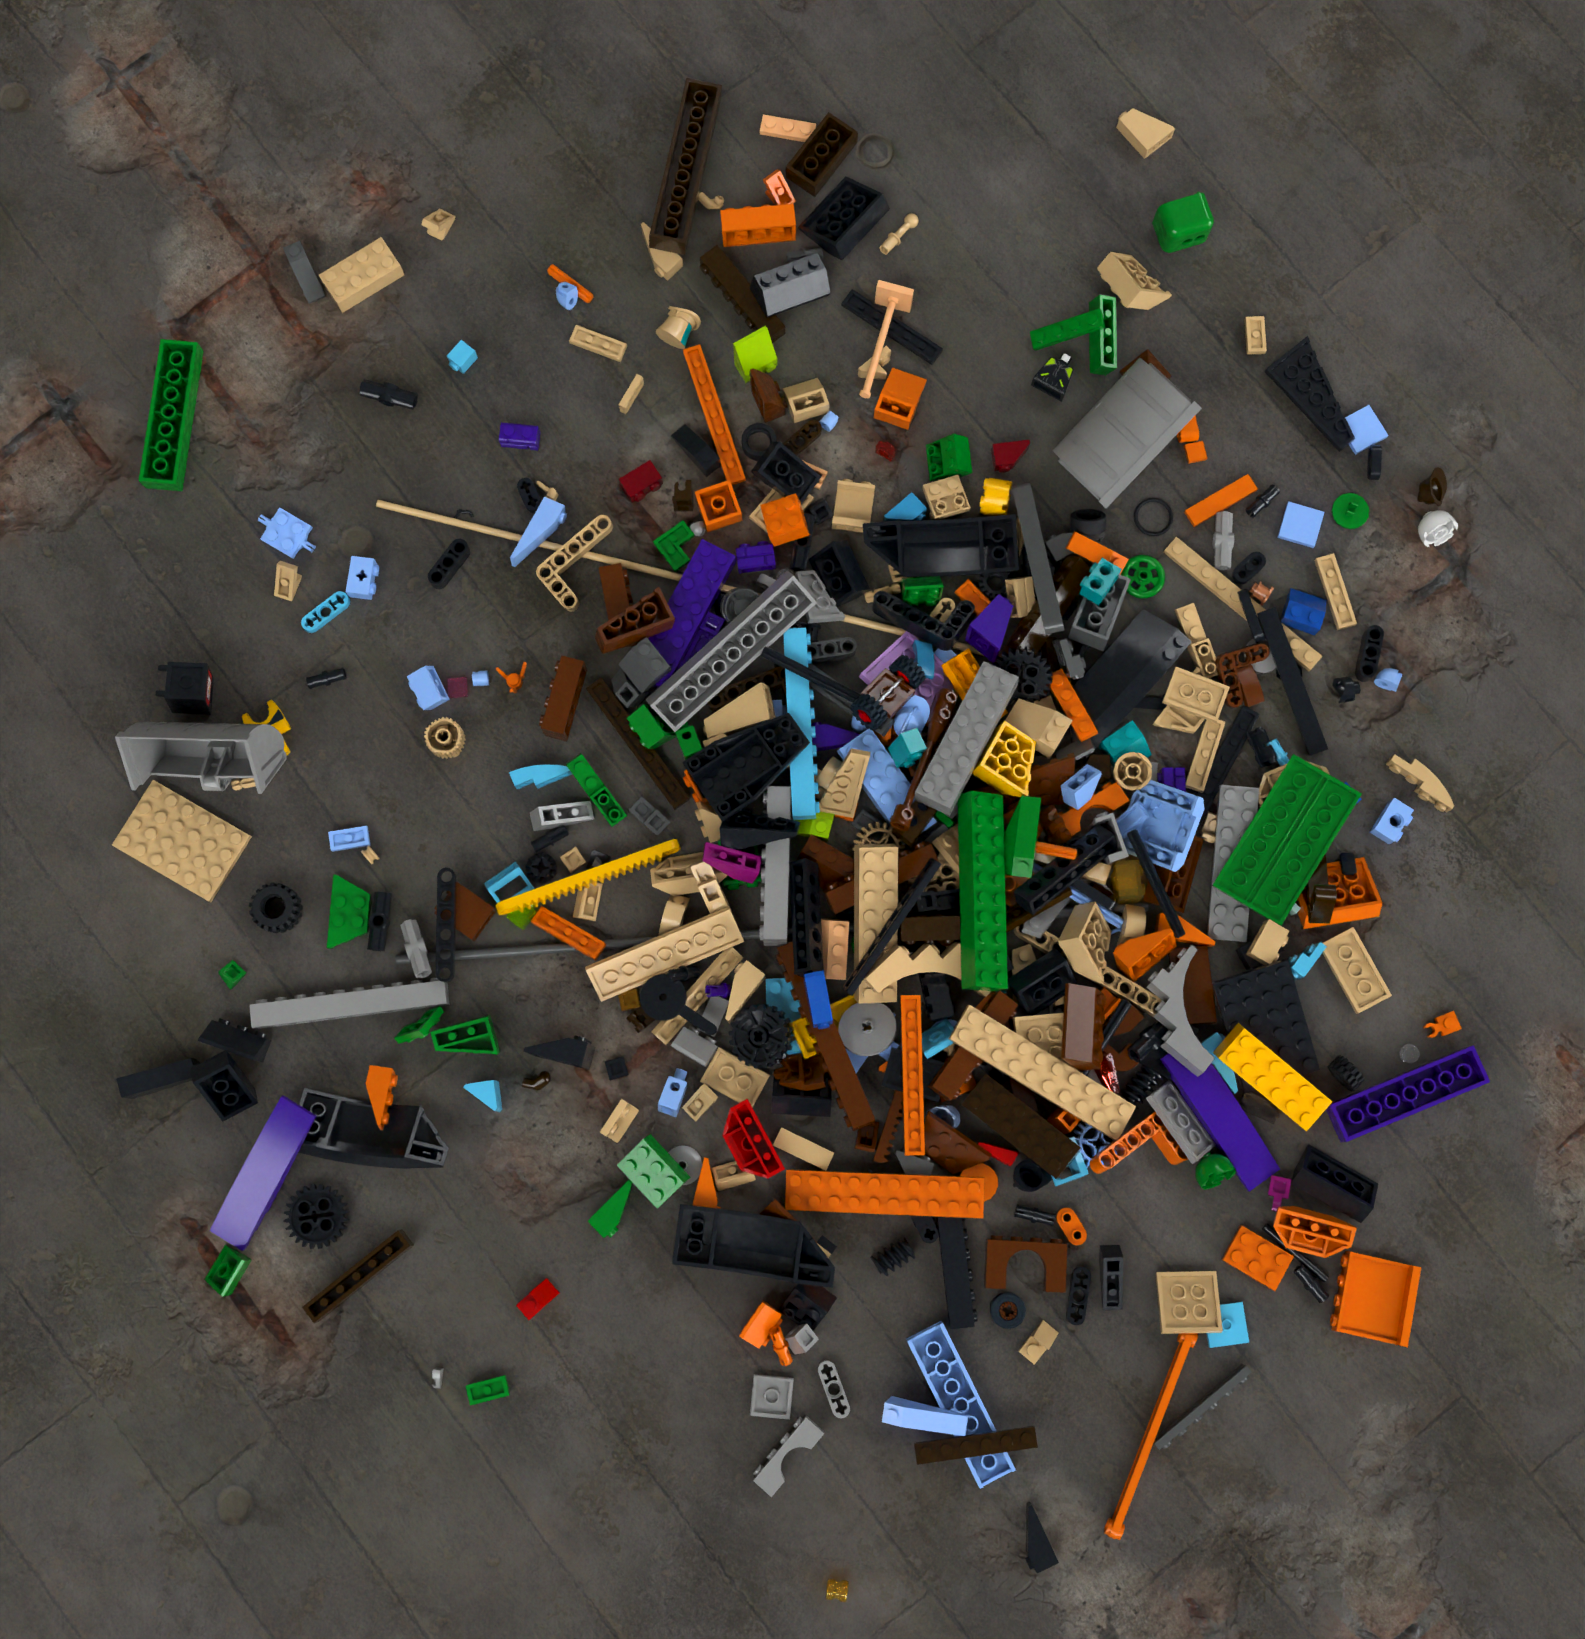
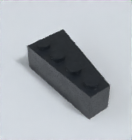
M935 941L936 943H933V945L940 951L938 954L940 955L942 953L941 945H937V941ZM924 943L913 945V953ZM918 973L929 1023L950 1019L955 1013L953 1001L951 1002L949 995L951 994L949 982H946L945 975L947 974Z

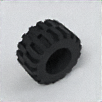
M281 883L262 885L263 889L258 888L256 896L252 895L251 897L253 903L249 902V907L252 908L249 913L253 916V922L257 923V926L272 933H284L287 929H293L292 925L298 924L299 921L297 919L302 916L300 910H303V905L300 904L302 901L297 896L298 894ZM278 897L283 898L285 902L283 914L276 919L269 918L267 906L270 901Z

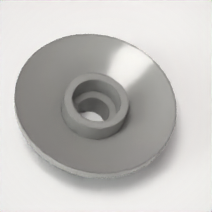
M677 1146L671 1149L668 1153L678 1164L682 1161L686 1163L684 1171L691 1177L683 1185L696 1181L700 1176L702 1159L699 1153L689 1146Z

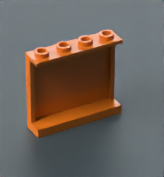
M1345 1251L1340 1261V1265L1343 1267L1341 1274L1337 1278L1339 1289L1333 1301L1335 1312L1330 1318L1331 1330L1408 1348L1421 1267Z

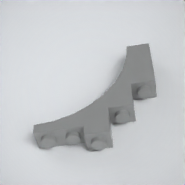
M1191 945L1187 950L1183 948L1176 956L1179 960L1176 963L1172 962L1166 970L1162 968L1158 973L1154 971L1148 978L1150 983L1146 988L1162 1000L1155 1008L1157 1013L1153 1017L1169 1029L1163 1036L1162 1040L1164 1042L1160 1047L1198 1077L1204 1073L1214 1060V1057L1194 1035L1184 1008L1183 986L1185 974L1190 961L1197 952V949Z

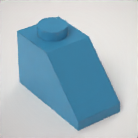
M911 492L884 515L883 522L896 520L923 521L926 517L927 508Z

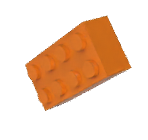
M781 203L773 206L765 204L761 207L745 206L740 209L726 208L720 210L723 247L796 241L794 204Z

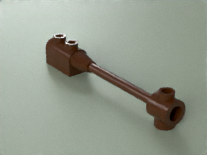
M942 688L935 694L929 718L925 724V727L928 728L927 749L922 753L904 803L896 805L894 813L890 818V825L897 830L908 831L915 813L911 808L915 791L921 781L933 746L946 730L958 699V694L951 689Z

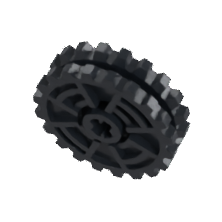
M769 1004L750 1005L749 1008H743L741 1014H736L735 1022H731L730 1026L733 1029L729 1031V1036H732L729 1044L734 1046L733 1054H738V1060L740 1062L744 1060L746 1066L752 1065L754 1068L773 1067L774 1064L781 1063L782 1058H787V1050H792L793 1046L790 1045V1042L794 1041V1036H791V1032L794 1029L789 1026L791 1020L784 1017L785 1012L777 1011L778 1007H771Z

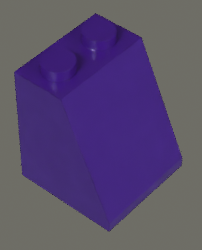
M999 594L969 625L965 638L967 643L992 663L996 662L1013 609L1010 600Z

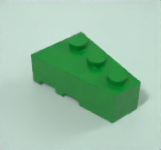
M490 1015L441 1027L430 1032L435 1051L495 1055L500 1053Z

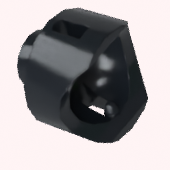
M1350 676L1334 678L1332 686L1340 696L1339 703L1354 701L1355 694H1360L1359 682H1353Z

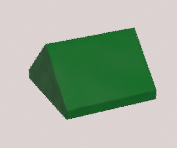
M225 1244L204 1280L219 1295L223 1297L229 1296L233 1293L252 1259Z

